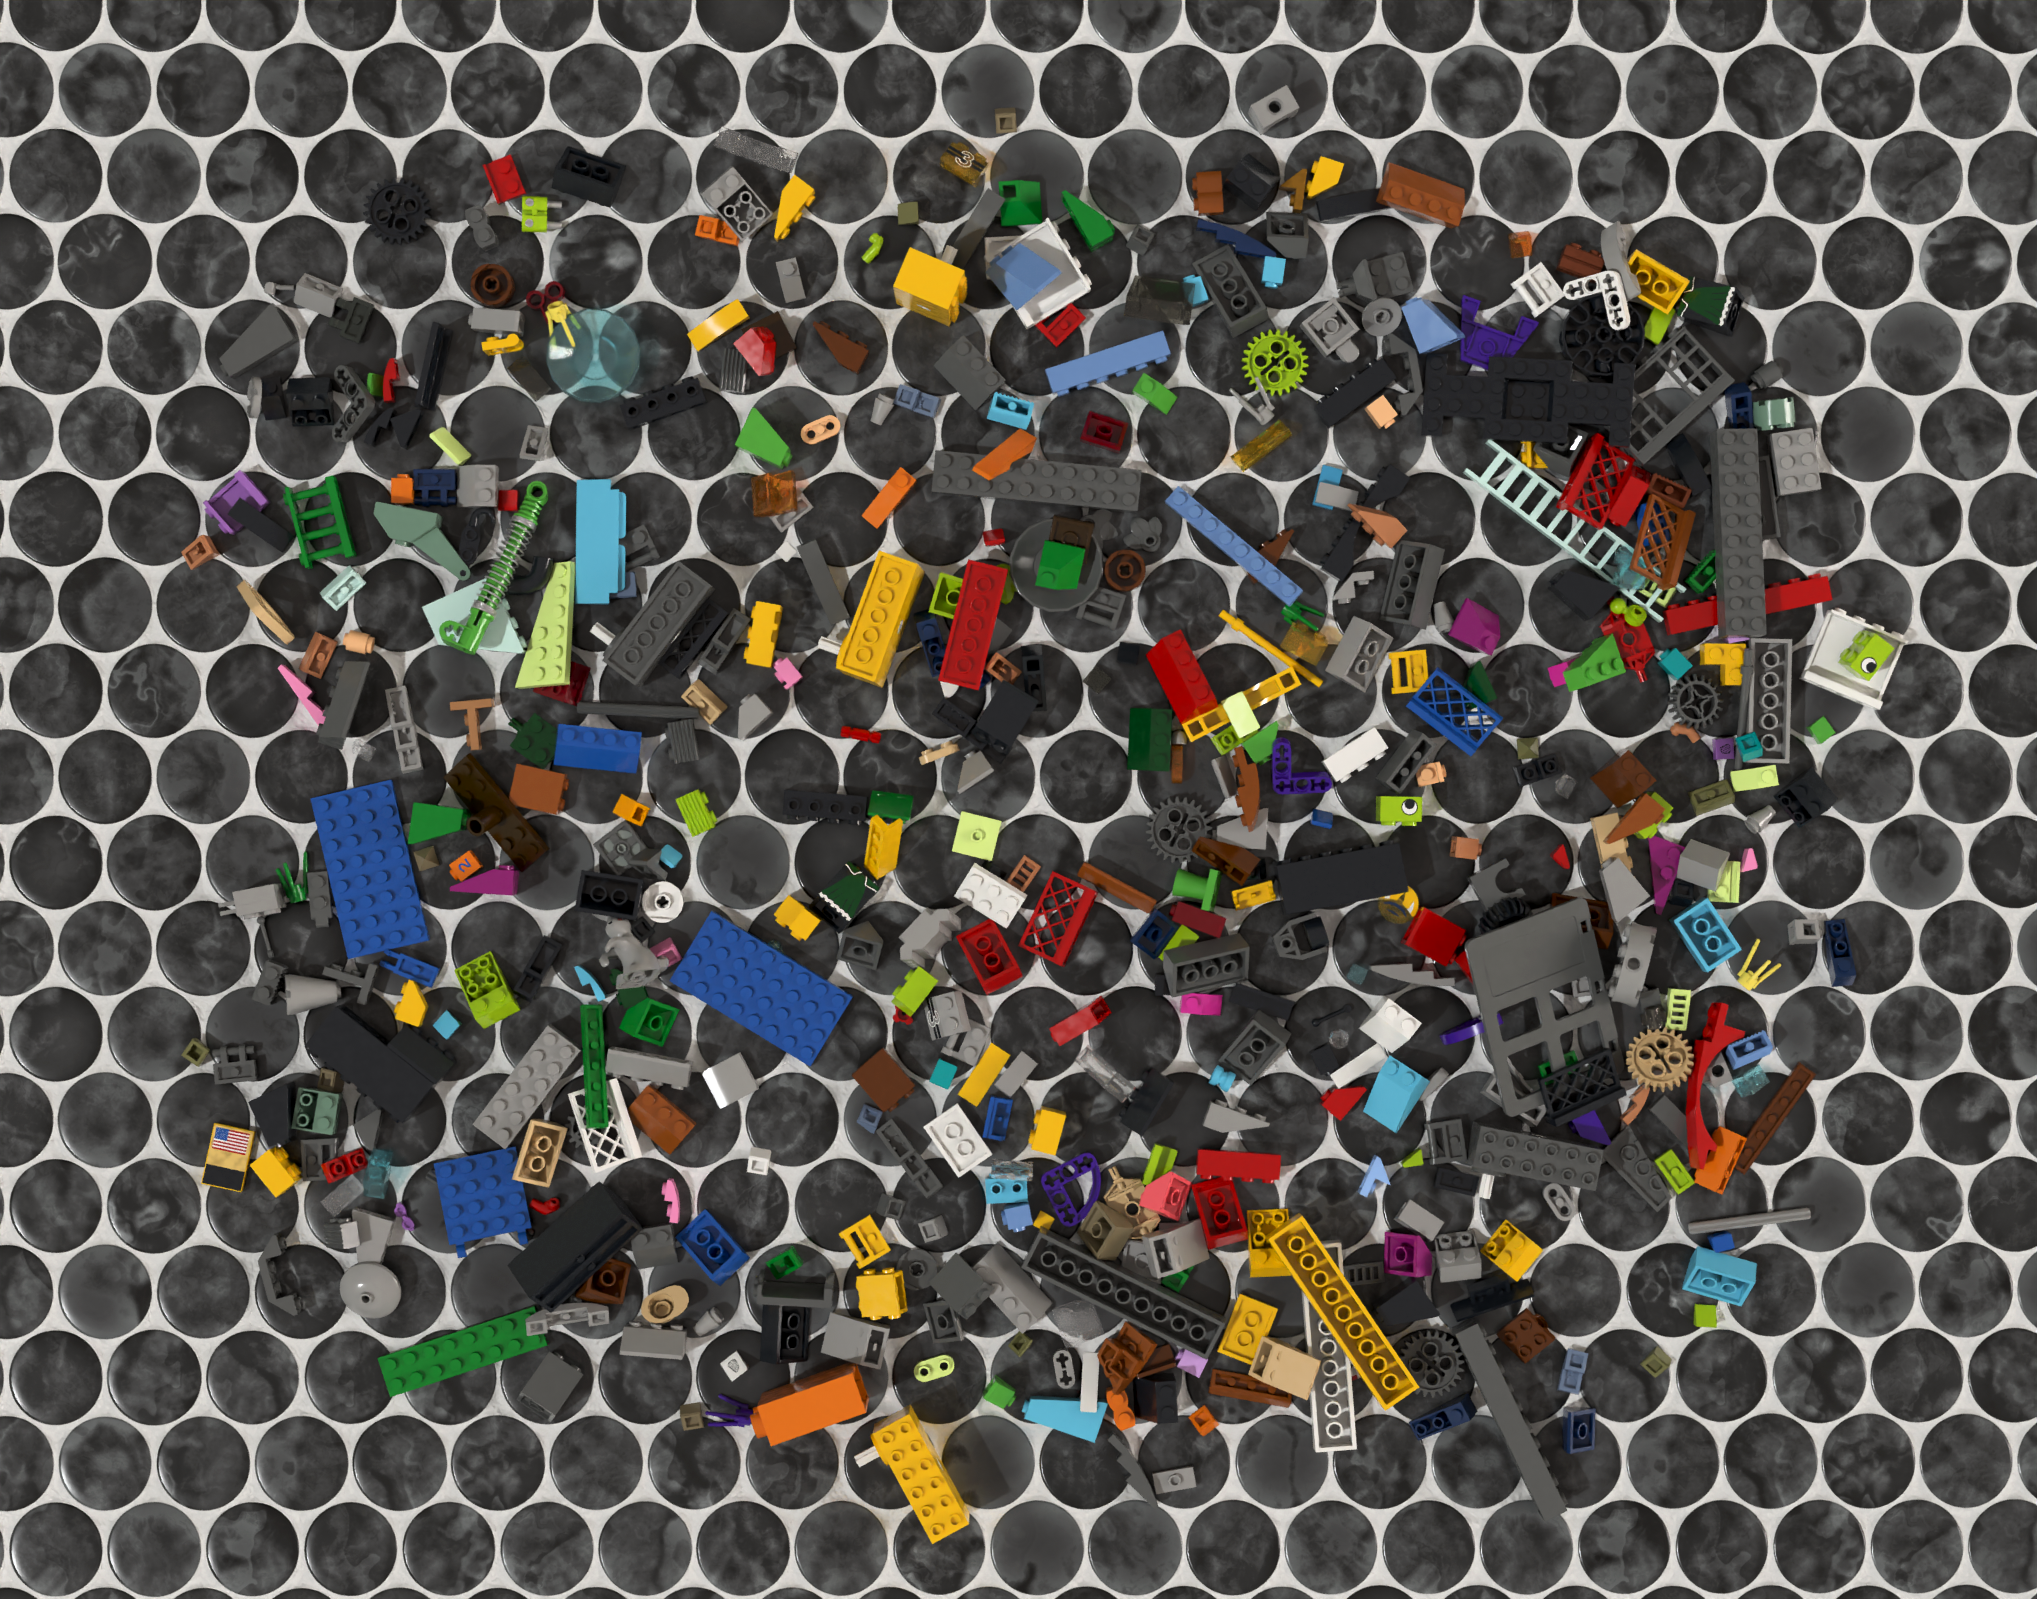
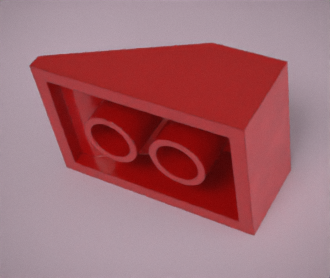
M988 919L956 936L986 995L1023 976L1015 958L992 919Z
M1220 1177L1191 1185L1208 1250L1248 1240V1230L1233 1181L1221 1180Z

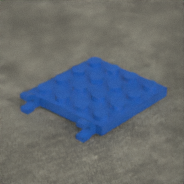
M516 1146L506 1150L501 1149L434 1163L449 1245L456 1244L458 1258L467 1257L464 1242L515 1231L518 1232L520 1245L529 1244L526 1229L532 1228L524 1185L523 1182L512 1179L518 1161Z

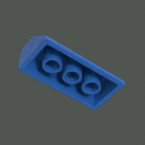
M558 724L553 765L636 773L642 732Z

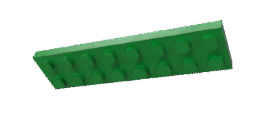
M536 1305L378 1357L377 1359L390 1397L547 1346L548 1342L545 1334L527 1336L525 1319L537 1313Z

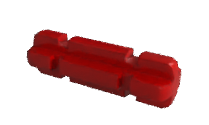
M842 726L840 735L842 737H852V739L867 742L870 740L872 743H879L881 739V733L873 731L872 733L864 729H851L848 726Z

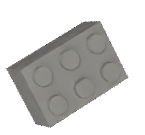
M1813 428L1772 433L1766 436L1775 497L1814 492L1821 489Z

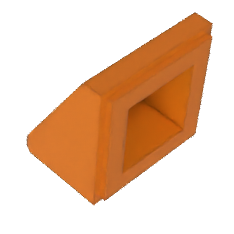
M1205 1405L1188 1417L1202 1436H1205L1219 1425Z

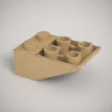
M1262 1336L1248 1375L1308 1400L1321 1360L1278 1338Z

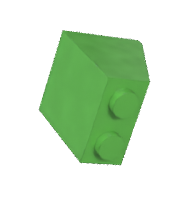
M752 407L735 446L737 449L783 470L784 466L788 467L792 459L791 450L759 411Z

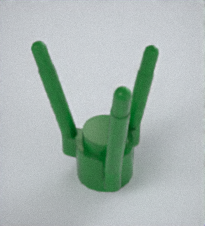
M1298 601L1290 607L1285 605L1281 611V614L1285 616L1284 620L1296 630L1311 648H1314L1315 645L1294 621L1299 619L1313 630L1318 631V627L1301 616L1302 611L1300 609L1320 617H1324V614L1302 605Z
M305 851L303 853V887H301V884L294 885L286 862L283 863L289 887L280 869H276V873L290 903L306 900L305 894L309 893L307 881L308 853Z

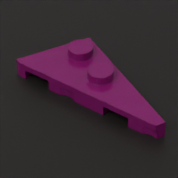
M1653 836L1652 838H1647L1650 852L1649 861L1651 862V881L1654 891L1656 914L1661 915L1677 875L1680 855L1685 847Z

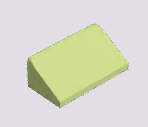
M444 427L430 434L429 437L457 465L462 466L471 457V454Z
M1242 691L1221 701L1238 738L1260 728Z

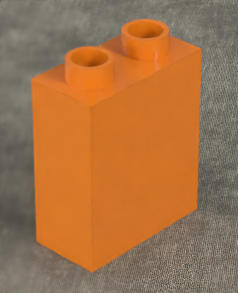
M848 1362L763 1392L757 1407L753 1408L754 1414L750 1415V1419L757 1438L767 1436L770 1446H774L866 1413L869 1397L857 1364Z

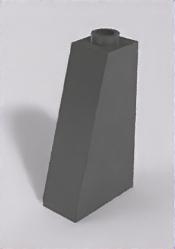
M274 303L270 304L219 358L222 363L220 368L225 376L229 375L235 379L298 341L277 305Z

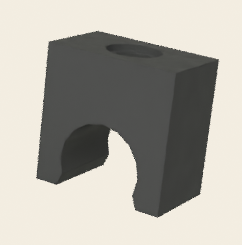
M1501 858L1466 877L1485 912L1488 911V907L1494 906V903H1499L1501 899L1506 900L1508 897L1512 899L1514 897L1520 898L1526 895L1522 888H1514L1507 893L1497 888L1495 883L1496 875L1500 870L1510 865L1506 858Z

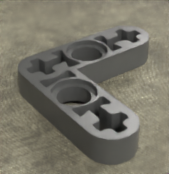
M339 365L334 372V378L351 404L333 427L332 437L336 442L347 443L372 412L375 401L354 369L350 366ZM354 384H356L357 387L355 394H353L352 392ZM354 413V414H355V421H354V423L352 424V422H351V416H352V414Z

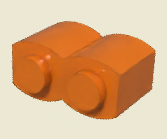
M1113 1386L1106 1388L1107 1402L1113 1410L1116 1426L1121 1431L1135 1426V1416L1133 1409L1128 1404L1126 1390L1124 1389L1119 1395H1115L1112 1392Z

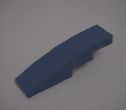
M1201 219L1197 221L1196 231L1216 234L1215 242L1235 245L1234 254L1263 259L1265 256L1276 257L1274 251L1240 231Z

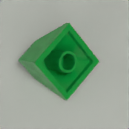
M1045 540L1035 585L1055 590L1077 589L1086 549Z
M646 998L627 1009L619 1029L635 1038L663 1047L680 1009L651 998Z

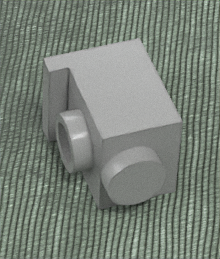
M1795 919L1787 925L1789 945L1815 944L1822 936V929L1819 926L1818 919Z

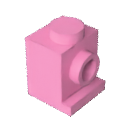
M781 657L772 664L777 671L774 673L781 683L784 681L787 683L784 686L786 690L803 678L788 658L783 659Z

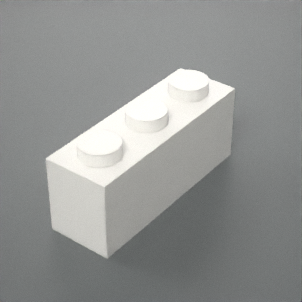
M1373 727L1321 762L1334 782L1340 780L1343 783L1352 777L1350 773L1357 769L1359 772L1369 766L1367 762L1372 758L1378 760L1383 757L1388 746L1377 729Z

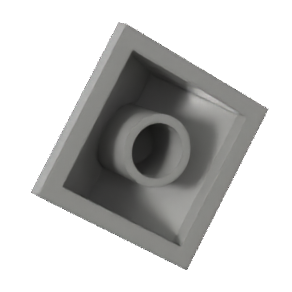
M1691 839L1680 855L1676 878L1716 892L1730 853Z

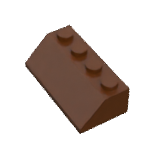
M1388 162L1376 202L1452 229L1460 224L1465 207V191L1463 188Z

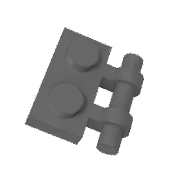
M239 1044V1047L228 1048V1046H221L220 1049H213V1057H221V1063L213 1064L215 1085L258 1080L256 1059L247 1060V1054L255 1053V1046ZM239 1055L240 1061L229 1062V1056Z

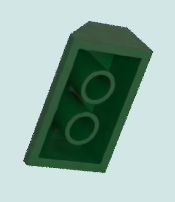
M1130 708L1127 770L1169 772L1172 709Z

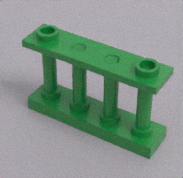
M333 475L325 477L326 483H323V486L293 493L292 488L285 487L286 493L283 494L286 506L289 505L301 550L299 560L301 565H305L307 569L313 568L311 561L337 554L345 555V558L348 559L357 557L337 478ZM322 494L330 496L331 503H328V506L301 513L298 512L296 501ZM327 514L335 516L336 523H334V526L304 533L301 521ZM332 534L340 535L341 543H339V546L309 553L306 541Z

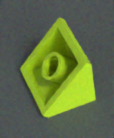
M940 572L928 612L953 619L963 579Z

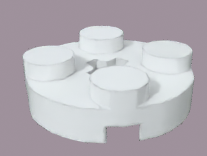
M666 881L652 884L642 897L644 912L650 919L659 923H666L677 918L684 905V898L680 889ZM662 896H665V899L669 901L664 908H661V905L657 903V900L661 899Z

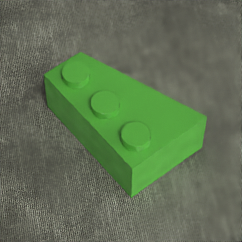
M1613 633L1594 639L1591 642V646L1582 652L1583 654L1564 670L1563 675L1569 692L1626 672Z

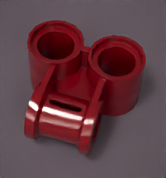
M556 281L549 282L545 286V294L533 290L527 294L526 303L534 311L542 310L541 312L548 324V318L545 313L548 311L547 307L553 302L561 301L565 296V289ZM555 286L559 287V295L556 297L550 296V289ZM536 295L541 296V303L538 306H533L531 299Z

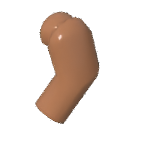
M1676 722L1671 726L1670 731L1674 736L1685 734L1692 743L1701 738L1693 726L1690 729L1686 728V722L1683 725Z

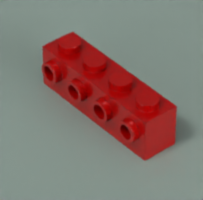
M1197 1148L1196 1174L1200 1175L1202 1179H1213V1176H1221V1180L1233 1181V1177H1241V1181L1254 1182V1178L1262 1179V1183H1274V1180H1280V1154Z

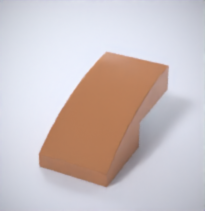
M1645 1084L1641 1085L1629 1096L1634 1104L1619 1117L1627 1125L1634 1120L1646 1102L1650 1087L1646 1090Z

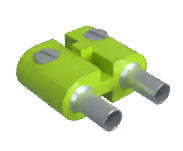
M522 196V232L547 233V229H561V222L547 221V209H562V201H548L547 197Z

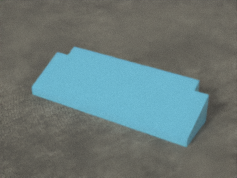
M611 479L577 480L575 604L608 605L609 594H617L618 591H623L625 588V547L618 544L619 539L624 538L626 535V495L623 492H619V489L611 490Z

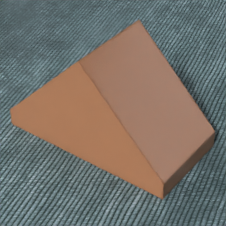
M206 535L199 536L181 552L191 570L220 555L211 538Z
M997 652L984 668L985 671L999 681L1005 680L1012 685L1022 673L1021 670Z

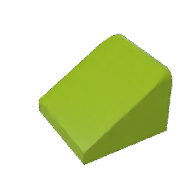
M1418 1147L1400 1162L1401 1166L1406 1168L1423 1165L1421 1148Z
M1695 1304L1694 1325L1697 1327L1716 1328V1305Z

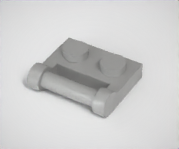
M969 1019L971 1031L966 1033L959 1052L953 1050L959 1034L950 1036L946 1046L942 1047L941 1052L975 1067L991 1028Z

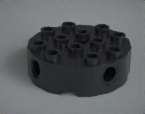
M1603 293L1585 297L1567 312L1560 325L1559 344L1563 357L1566 360L1572 361V368L1587 377L1603 379L1613 376L1614 363L1632 364L1635 362L1643 348L1645 329L1641 315L1630 303L1627 302L1630 324L1624 330H1615L1610 326ZM1613 295L1611 303L1613 306H1617L1620 301L1619 296ZM1615 309L1613 311L1617 312L1621 311V309ZM1619 317V319H1617L1616 322L1620 324V322L1623 321V318ZM1600 332L1602 335L1606 336V338H1604L1603 340H1601V338L1598 337V334Z

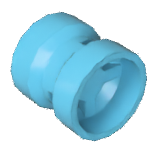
M1217 1065L1208 1083L1213 1086L1219 1084L1218 1086L1221 1087V1090L1228 1092L1236 1074L1231 1071L1224 1072V1068Z

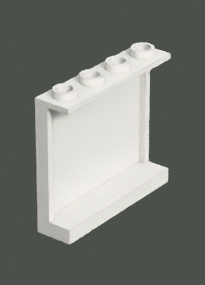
M1046 218L1045 222L997 251L990 252L984 256V260L990 268L989 262L998 255L1002 258L1003 255L1001 253L1010 245L1014 248L1021 243L1062 272L1021 308L1015 309L1026 329L1031 328L1091 291L1090 285L1092 283L1087 274L1083 275L1079 269L1081 267L1080 262L1076 256L1072 257L1068 250L1071 248L1065 238L1061 240L1058 235L1060 230L1055 221L1050 222L1049 218Z
M1842 609L1827 610L1799 679L1873 710H1880L1883 704L1881 699L1901 650L1908 641L1903 639L1904 635L1892 631L1890 634L1884 631L1885 628L1874 623L1872 626L1866 624V620L1854 615L1853 618L1847 616V612ZM1863 630L1876 633L1895 648L1870 681L1855 677L1838 663L1841 659V653L1852 645L1854 636Z

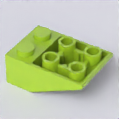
M491 951L454 970L475 1020L484 1029L521 1010Z

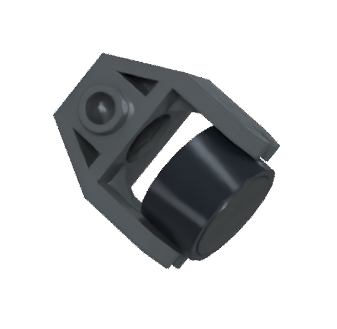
M1315 912L1287 920L1271 936L1279 957L1304 960L1328 951L1326 947L1329 945L1327 933L1321 917H1317ZM1300 922H1303L1311 951H1303L1298 948L1293 930ZM1284 940H1288L1289 942L1288 946L1283 947L1282 942Z

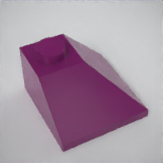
M1466 598L1448 635L1480 653L1492 656L1500 639L1499 615Z
M1385 1232L1384 1273L1410 1277L1431 1276L1432 1254L1419 1235Z

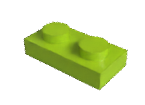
M1672 1149L1667 1150L1654 1159V1162L1678 1195L1695 1183Z

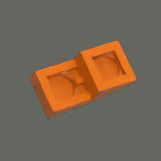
M699 215L695 236L738 246L740 239L724 221Z

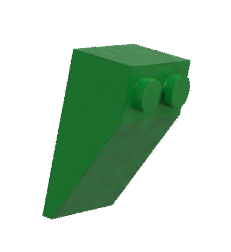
M1066 190L1061 192V200L1090 252L1113 241L1115 228L1110 220L1106 221L1103 215Z

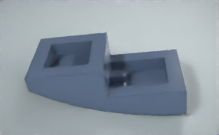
M900 384L893 404L935 419L941 399Z
M1567 1349L1557 1390L1579 1395L1588 1353Z

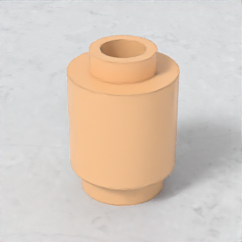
M350 630L349 634L345 633L343 645L346 646V650L361 654H371L375 644V637L354 630Z

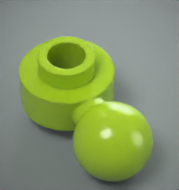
M1615 598L1610 603L1611 611L1615 614L1623 613L1626 622L1631 626L1637 627L1642 625L1647 617L1643 607L1639 605L1628 607L1622 598Z

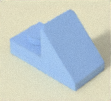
M1375 1154L1357 1191L1365 1197L1369 1193H1373L1377 1184L1374 1182L1375 1179L1390 1185L1381 1158Z

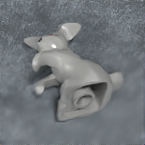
M592 914L598 919L607 922L605 931L610 937L605 945L606 953L602 954L599 959L601 966H608L609 959L618 958L622 962L623 973L617 976L616 989L637 988L650 984L658 977L660 972L667 969L669 959L663 955L656 958L649 948L643 946L631 933V924L628 919Z

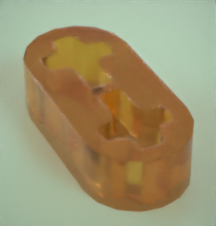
M1172 744L1171 783L1182 784L1183 745Z

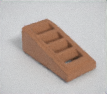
M1024 855L1005 882L1024 892L1041 866ZM1023 863L1033 870L1032 873L1022 867ZM1020 871L1028 877L1027 880L1017 872ZM1015 878L1023 884L1022 887L1012 879Z

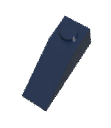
M1745 382L1730 385L1725 389V403L1730 429H1754L1751 390Z

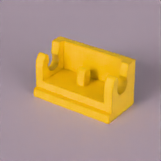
M1272 880L1230 891L1236 911L1270 902L1276 898Z

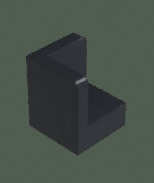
M1155 974L1154 995L1156 996L1170 995L1165 974Z

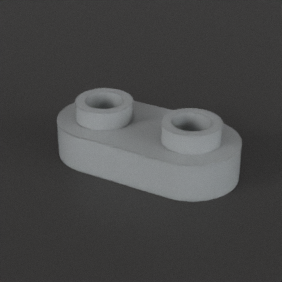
M1551 1182L1546 1184L1542 1194L1555 1216L1562 1221L1571 1220L1576 1210L1564 1189L1557 1183ZM1551 1189L1556 1190L1554 1196L1549 1195ZM1563 1206L1567 1207L1566 1213H1561Z

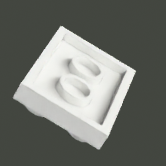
M974 863L954 897L1007 929L1026 899L1027 894Z
M958 1103L923 1126L958 1178L992 1155V1152Z

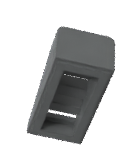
M1383 1261L1343 1264L1344 1277L1350 1286L1385 1282ZM1378 1266V1278H1374V1267ZM1369 1267L1370 1278L1366 1279V1268ZM1360 1268L1362 1271V1279H1358V1269ZM1351 1269L1354 1271V1280H1350Z

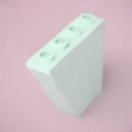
M486 578L422 607L439 645L448 646L442 641L439 633L442 623L450 620L464 626L466 625L471 615V605L475 599H478L476 594L481 593L479 588H483L482 582H486ZM501 598L502 603L498 604L500 608L495 610L497 615L493 622L489 623L478 649L525 654V648L528 647L523 635L519 637L516 630L519 626L515 617H510L508 612L510 606L507 599ZM453 630L451 632L446 633L447 636H450V634H454L456 642L458 643L463 631H460L458 636L455 635Z

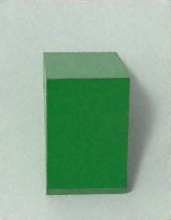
M793 1245L768 1260L766 1265L775 1279L778 1280L803 1265V1261Z

